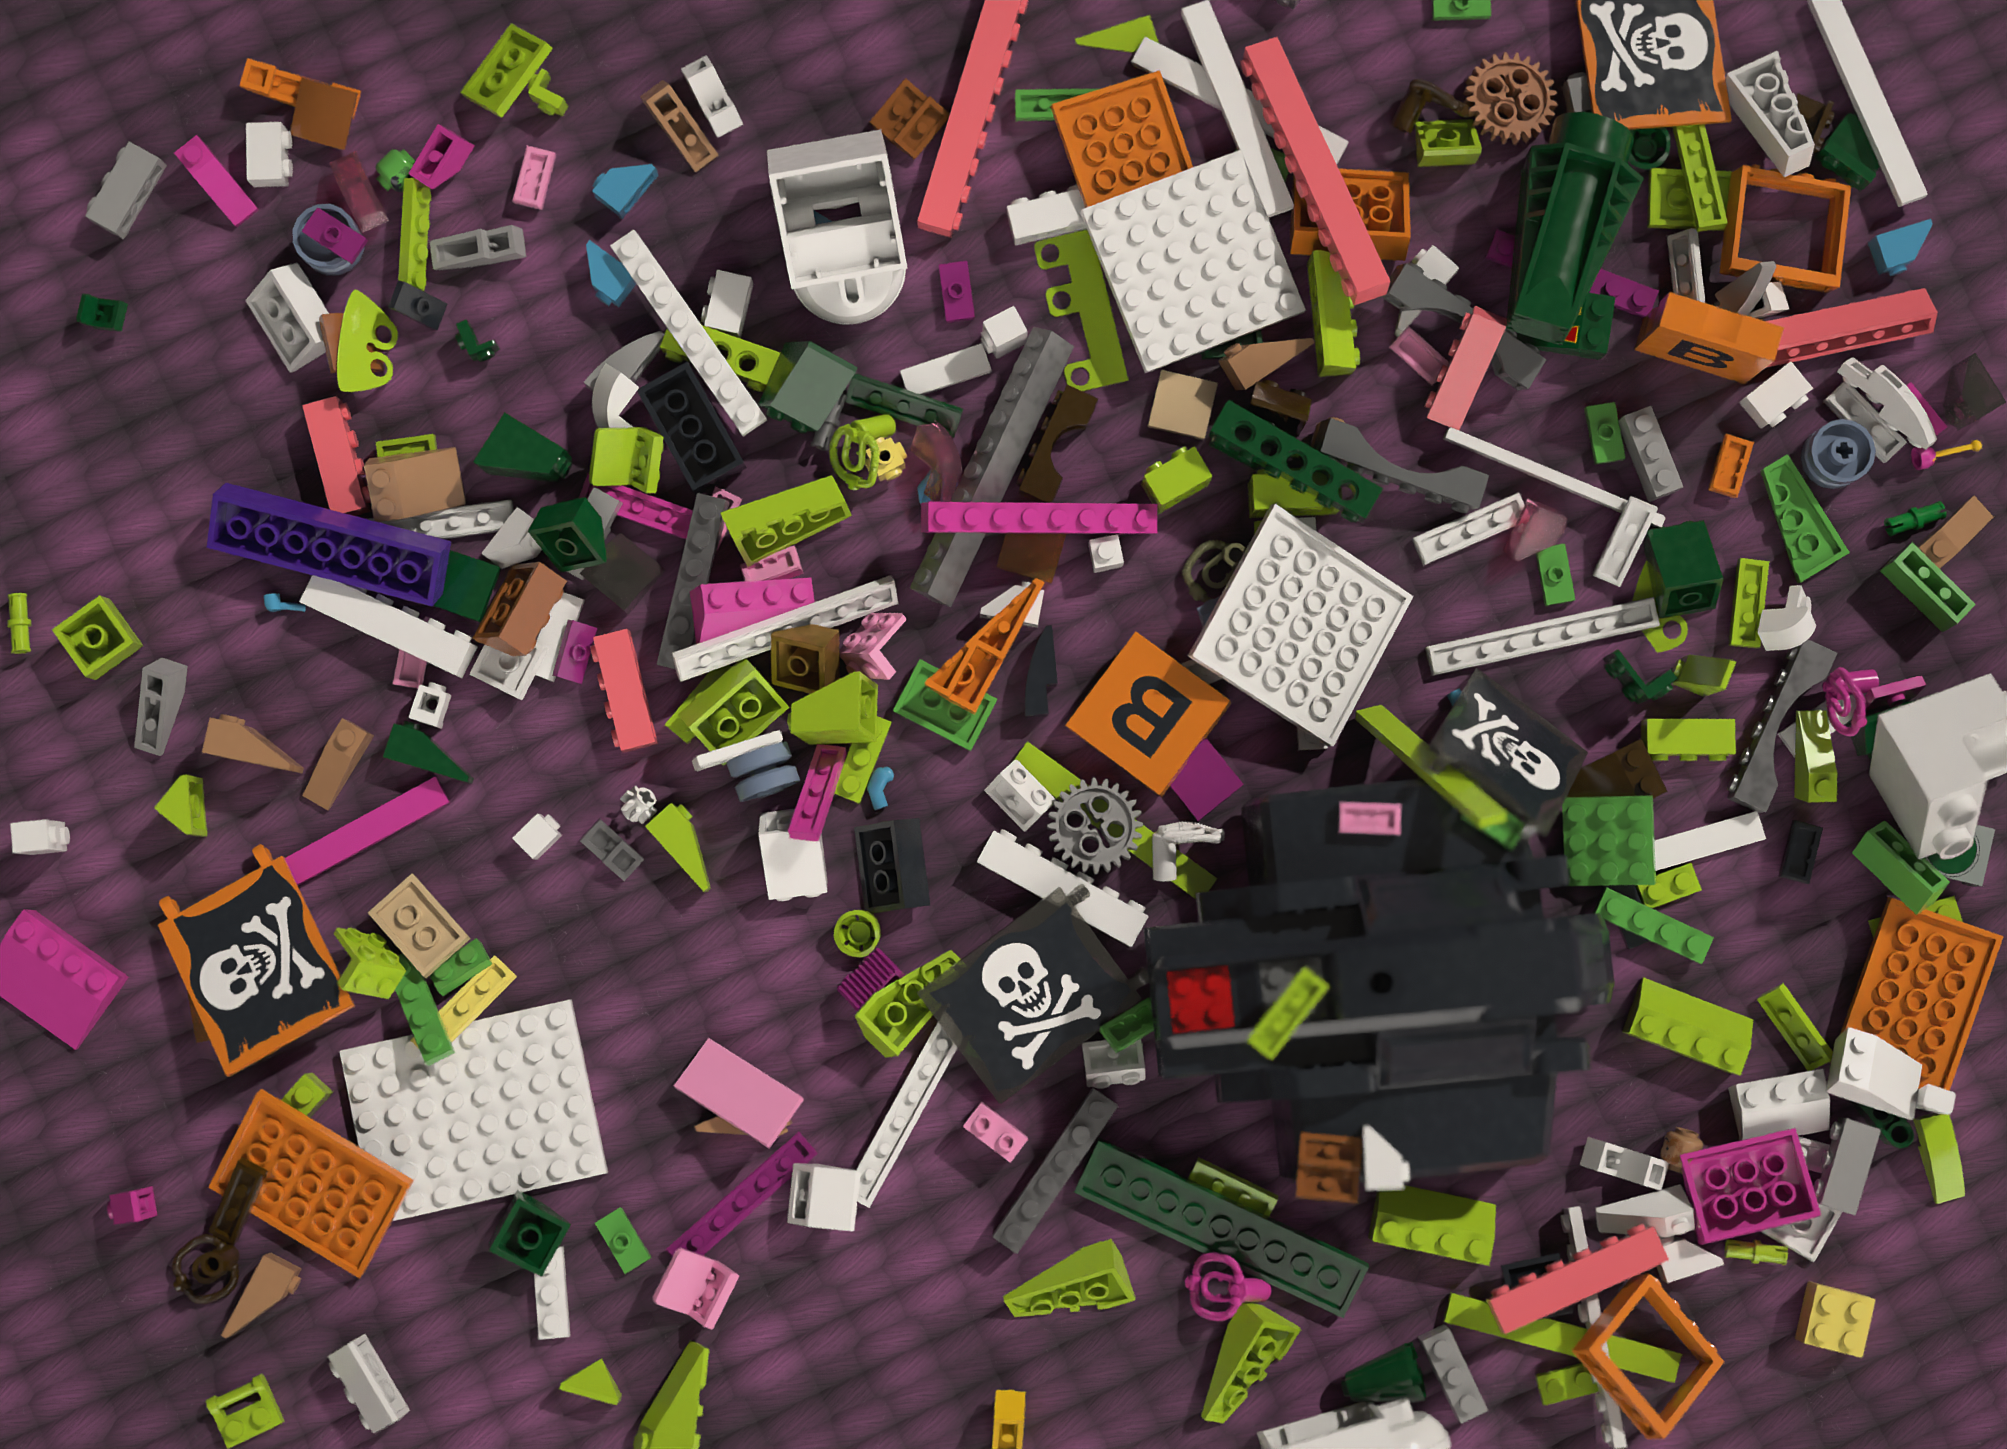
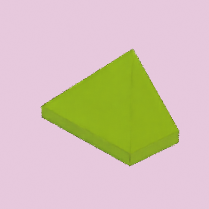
M602 1358L565 1379L559 1388L560 1390L617 1405L622 1397Z

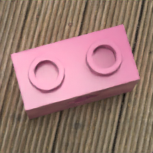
M982 1101L963 1124L964 1128L1010 1163L1028 1140V1136Z

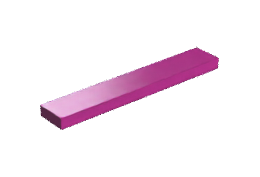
M433 777L286 857L285 860L297 885H300L451 802L438 778Z

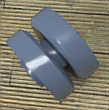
M317 204L306 209L297 218L293 227V244L297 253L315 271L325 275H341L355 267L362 257L364 248L354 263L350 264L303 234L302 229L318 207L363 236L360 227L342 208L331 204Z
M1840 419L1830 421L1809 435L1802 446L1801 462L1803 470L1811 481L1821 487L1836 489L1845 487L1867 474L1874 463L1876 449L1873 438L1865 427L1855 421Z
M787 742L762 747L726 762L731 777L742 778L750 776V778L739 782L735 786L740 802L767 797L800 782L795 766L776 767L789 761L792 757Z

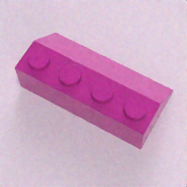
M795 578L699 585L690 591L696 644L814 603L812 579Z

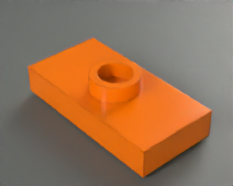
M1729 434L1724 435L1708 487L1709 491L1735 499L1738 497L1754 442Z

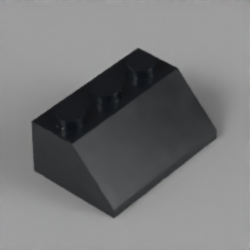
M920 819L891 820L854 827L865 911L872 914L930 906Z

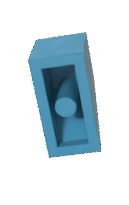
M652 164L611 168L606 174L602 173L598 176L593 184L594 189L592 192L597 200L623 219L658 177V172Z
M1931 219L1877 235L1868 242L1879 275L1889 272V275L1893 276L1907 270L1906 266L1915 260L1933 224Z
M589 240L586 248L592 286L597 291L595 296L607 306L613 303L620 307L635 287L636 282L621 262Z

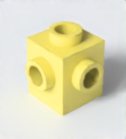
M884 437L876 439L875 441H877L876 444H878L880 451L878 454L881 456L888 452L891 455L888 461L879 459L877 477L880 481L895 479L906 468L903 459L907 458V455L901 443L895 444L891 437L886 440ZM870 446L869 449L866 450L867 459L865 460V465L868 471L870 469V461L872 455V451H870Z

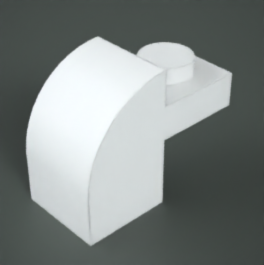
M1801 585L1789 587L1785 608L1762 610L1758 634L1766 651L1786 650L1797 647L1808 640L1813 634L1816 624L1811 614L1810 597H1806Z

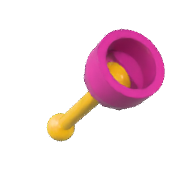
M1973 440L1968 445L1936 452L1931 447L1926 450L1923 447H1914L1911 451L1912 463L1917 470L1926 469L1935 463L1936 457L1967 450L1979 451L1982 448V443L1979 440Z

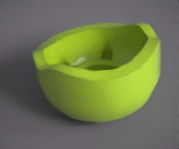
M852 910L843 914L838 919L834 929L836 945L842 952L852 957H865L869 955L879 943L881 929L877 919L865 910ZM842 925H846L849 928L845 929L842 927ZM847 940L851 941L848 945H845Z

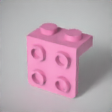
M902 613L868 614L861 621L862 625L858 630L844 640V645L839 650V656L847 665V671L850 674L860 671L869 679L889 680L896 671L881 653L880 649L906 621V617Z
M679 1248L676 1250L653 1295V1301L660 1306L687 1314L704 1327L713 1329L740 1275L719 1261Z

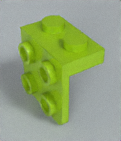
M646 427L596 429L589 474L590 484L594 486L632 485L645 493H656L657 484L660 479L659 469L661 454L664 450V437Z
M336 928L334 931L335 937L352 958L338 981L340 988L345 991L389 999L406 973L405 968L399 962V957L386 945V940L379 934H365L354 928Z

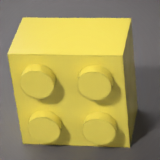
M1808 1281L1795 1339L1805 1344L1863 1358L1876 1299Z

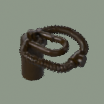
M1413 79L1390 125L1404 133L1411 134L1426 102L1430 103V101L1434 102V104L1437 103V105L1448 107L1464 118L1468 117L1470 112L1468 105L1455 100L1452 95L1440 89L1437 85L1430 83V81Z
M203 1234L190 1239L177 1251L172 1260V1271L175 1274L174 1277H177L173 1282L175 1290L177 1292L185 1291L186 1297L195 1304H208L228 1296L233 1292L239 1280V1270L237 1269L239 1267L240 1254L238 1249L233 1245H227L225 1241L223 1242L211 1234ZM203 1243H210L216 1246V1248L194 1260L192 1265L194 1278L202 1284H210L231 1271L229 1283L222 1290L202 1296L196 1294L190 1288L192 1287L186 1274L181 1272V1261L194 1247ZM199 1265L201 1266L202 1271H203L206 1275L211 1276V1277L208 1278V1277L202 1276V1275L200 1274V1272H199Z

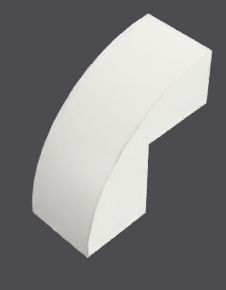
M707 56L681 68L696 100L717 137L743 125L734 104L728 97Z
M607 363L601 369L593 390L592 408L594 419L598 428L632 427L619 414L639 387Z
M1588 1137L1580 1165L1661 1191L1669 1163Z

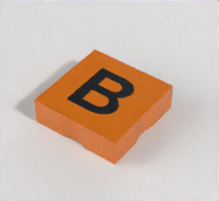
M1669 292L1660 301L1659 306L1653 308L1643 318L1634 350L1745 384L1774 362L1784 327Z
M1135 631L1067 722L1066 727L1100 753L1105 754L1124 768L1131 776L1162 798L1186 766L1191 753L1209 735L1230 707L1231 701Z

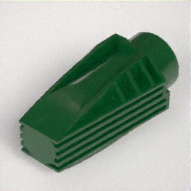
M1588 112L1565 113L1554 120L1548 144L1531 145L1521 173L1507 310V330L1562 345L1571 331L1644 179L1628 165L1634 136L1626 126L1618 121Z

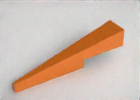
M1035 578L1029 586L978 631L953 657L948 659L938 671L929 677L925 685L949 702L975 715L1045 582Z

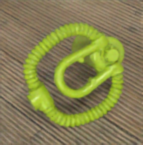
M884 414L855 420L851 424L839 427L833 433L829 444L830 462L832 468H834L833 470L836 471L840 479L848 484L849 489H867L875 484L880 454H878L880 452L875 440L880 437H891L895 433L896 424L890 415ZM844 434L842 461L849 471L857 472L862 470L866 459V445L869 444L872 455L867 480L852 473H847L839 464L837 447L840 438ZM851 441L859 444V451L856 452L859 455L856 466L851 464L849 460Z

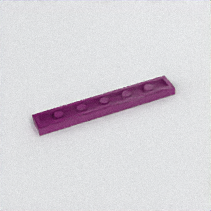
M800 1131L797 1132L666 1248L665 1251L672 1258L679 1248L703 1256L792 1177L794 1163L807 1164L818 1152Z

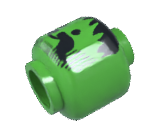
M392 149L377 162L375 168L379 176L375 179L387 191L392 188L396 192H403L404 178H414L408 173L415 161L404 149L402 151Z

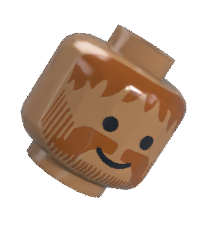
M1675 1127V1131L1666 1133L1660 1157L1669 1163L1668 1169L1682 1173L1680 1155L1703 1149V1142L1698 1138V1133L1681 1127Z

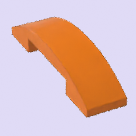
M247 58L239 86L256 94L296 107L302 76L281 71L276 66ZM332 83L331 86L358 93L353 115L354 119L359 99L361 96V91L336 83Z

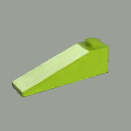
M948 950L875 992L854 1015L864 1037L885 1058L898 1056L941 1006V1002L938 1003L929 992L953 982L969 967L952 950Z
M1112 1239L1083 1247L1003 1296L1005 1304L1014 1317L1051 1314L1057 1308H1070V1312L1080 1311V1306L1097 1305V1309H1108L1135 1301V1295L1122 1255Z
M1242 1302V1305L1239 1306V1309L1227 1326L1201 1417L1206 1421L1224 1423L1248 1397L1247 1389L1258 1379L1262 1381L1268 1375L1265 1370L1275 1358L1280 1361L1287 1354L1301 1328L1261 1304Z
M689 1341L642 1420L639 1431L634 1438V1449L699 1448L700 1434H695L697 1416H702L703 1406H700L699 1393L706 1385L708 1348L695 1341Z

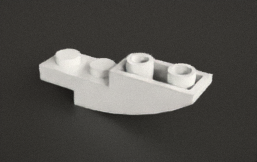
M1853 357L1842 364L1837 372L1843 376V380L1848 385L1859 387L1867 393L1866 396L1869 400L1876 404L1884 405L1878 416L1884 419L1883 422L1887 427L1895 431L1899 430L1905 434L1907 440L1915 447H1923L1926 450L1935 443L1937 437L1924 408L1910 389L1884 365L1871 371Z

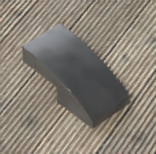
M600 818L580 839L581 843L600 858L623 881L644 860Z

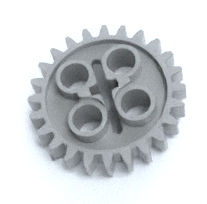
M1096 778L1092 779L1091 786H1087L1082 779L1080 781V789L1078 790L1074 785H1069L1070 795L1062 791L1060 792L1063 803L1053 802V806L1058 812H1049L1048 817L1056 822L1048 824L1047 829L1053 830L1056 833L1049 837V841H1058L1054 852L1061 850L1065 852L1062 856V861L1068 858L1073 859L1071 868H1075L1078 863H1081L1083 873L1086 872L1088 866H1093V871L1097 874L1099 866L1103 865L1106 872H1110V863L1113 862L1119 868L1121 867L1120 857L1126 860L1131 858L1127 849L1137 850L1138 846L1132 840H1139L1142 837L1140 833L1135 831V829L1143 827L1142 822L1135 821V818L1141 815V811H1132L1131 808L1134 807L1137 801L1131 800L1127 802L1126 798L1129 791L1126 790L1119 794L1117 792L1119 788L1118 783L1110 789L1108 788V779L1104 780L1102 786L1097 785ZM1102 799L1107 803L1108 809L1103 813H1098L1092 808V802ZM1080 804L1086 805L1095 823L1099 821L1102 823L1100 832L1110 844V848H1105L1095 829H1088L1091 822L1086 813L1081 809ZM1077 814L1082 818L1083 824L1078 828H1073L1068 825L1067 817ZM1111 824L1120 825L1123 829V835L1118 838L1111 837L1107 831L1108 826ZM1086 839L1095 840L1098 844V850L1093 853L1086 852L1082 847L1083 841Z

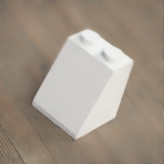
M795 809L760 813L759 840L769 900L788 901L793 897L804 895L813 898L820 896L822 893H827V874L822 834L818 842L789 839L788 830Z

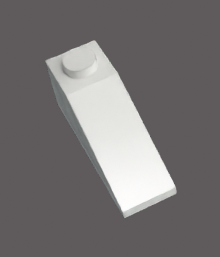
M1434 245L1427 252L1422 249L1411 261L1424 270L1423 274L1431 280L1437 279L1445 285L1459 269L1455 263ZM1400 310L1394 334L1399 337L1423 310Z
M1681 1184L1595 1208L1599 1232L1628 1234L1626 1230L1641 1223L1644 1224V1227L1654 1226L1658 1237H1670L1695 1230L1693 1208Z

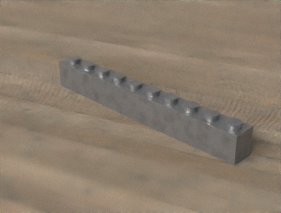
M1033 327L1027 337L1024 348L1014 365L1006 386L1002 390L993 413L990 415L988 424L977 443L969 464L964 470L960 483L952 495L951 502H1001L1074 348L1073 345L1053 331ZM935 533L910 588L933 602L951 607L986 533Z

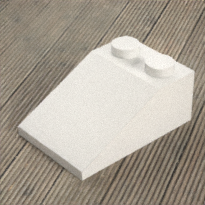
M1848 1027L1835 1039L1826 1092L1912 1120L1914 1118L1922 1064L1881 1038Z

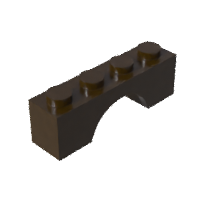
M1066 385L1064 391L1058 390L1052 406L1056 407L1052 418L1046 416L1040 432L1044 434L1040 444L1036 442L1033 444L1028 456L1032 462L1028 470L1022 469L1016 482L1020 486V495L1038 503H1053L1063 480V477L1057 472L1052 463L1051 451L1053 445L1059 437L1069 431L1086 430L1099 398L1069 385Z

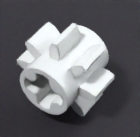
M634 786L630 791L627 790L620 798L625 803L621 808L622 813L632 822L639 821L643 824L658 811L653 807L657 801L655 795L647 788Z

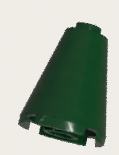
M1412 1342L1404 1343L1345 1372V1379H1341L1344 1396H1350L1352 1402H1393L1401 1399H1409V1402L1426 1401L1425 1382L1422 1369L1418 1366L1416 1360L1418 1355Z

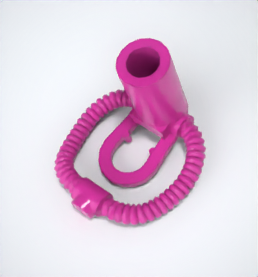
M1839 667L1827 677L1826 682H1823L1822 688L1826 692L1827 714L1832 727L1840 734L1850 737L1854 736L1861 727L1867 724V719L1865 718L1866 701L1863 694L1868 693L1871 688L1879 687V678L1874 669L1848 672L1846 669ZM1849 695H1853L1856 698L1857 704L1852 716L1851 727L1848 728L1841 724L1836 713L1840 717H1847L1851 710ZM1837 700H1843V709L1840 706V702H1838Z
M1212 1252L1198 1257L1195 1265H1193V1275L1188 1276L1185 1280L1186 1288L1191 1290L1190 1301H1192L1191 1305L1195 1313L1214 1322L1225 1321L1234 1316L1242 1302H1264L1268 1300L1271 1294L1269 1283L1258 1278H1244L1237 1261L1225 1253ZM1211 1261L1226 1263L1231 1267L1234 1276L1220 1272H1209L1203 1277L1202 1282L1199 1275H1201L1204 1264ZM1218 1278V1281H1229L1227 1296H1222V1294L1212 1295L1208 1290L1210 1279ZM1200 1286L1202 1294L1207 1300L1212 1302H1230L1231 1305L1228 1310L1216 1313L1204 1309L1200 1304L1199 1295H1197L1199 1294Z

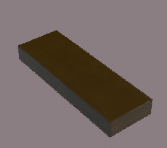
M243 1157L238 1160L208 1230L209 1233L233 1246L239 1241L268 1173L266 1169Z

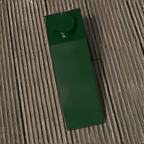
M403 721L402 726L393 723L383 757L467 783H473L474 778L428 734L419 731L421 725L408 721Z

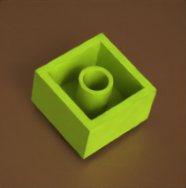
M1186 446L1172 453V458L1165 464L1158 461L1146 469L1141 485L1152 504H1157L1158 514L1209 486L1213 476L1195 446L1189 450Z
M101 595L52 629L83 675L93 680H97L143 647V644L111 599Z

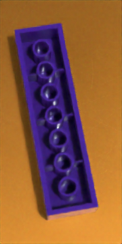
M225 483L213 493L207 548L428 606H433L443 595L451 541L230 483Z

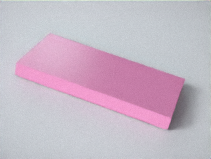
M710 1038L707 1039L674 1085L677 1090L768 1148L771 1147L804 1100L799 1094Z

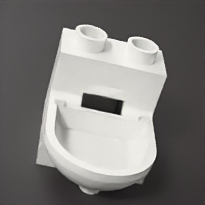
M875 130L767 150L769 178L791 289H794L799 300L809 311L829 322L857 324L879 316L892 305L899 295L907 268L882 131ZM857 202L860 204L862 215L860 217L822 224L815 223L813 210L835 209Z
M1991 674L1880 714L1869 776L1918 860L1937 852L1942 859L1953 858L1964 853L1973 844L1987 780L2007 773V691L2002 692Z
M1409 1399L1396 1400L1379 1406H1375L1373 1402H1359L1257 1432L1261 1449H1449L1451 1447L1449 1435L1443 1426L1425 1412H1412Z

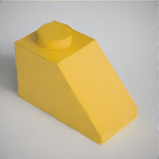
M996 1390L992 1449H1022L1026 1392Z

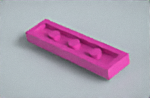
M589 474L587 475L579 498L586 497L588 499L595 487L623 503L616 516L685 540L687 539L693 510L622 485L594 486L590 484Z
M817 744L788 830L789 839L819 841L847 756L846 747Z

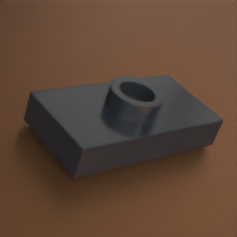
M398 280L388 308L432 330L438 331L448 304L404 281Z
M1792 820L1778 877L1803 884L1810 883L1823 827Z

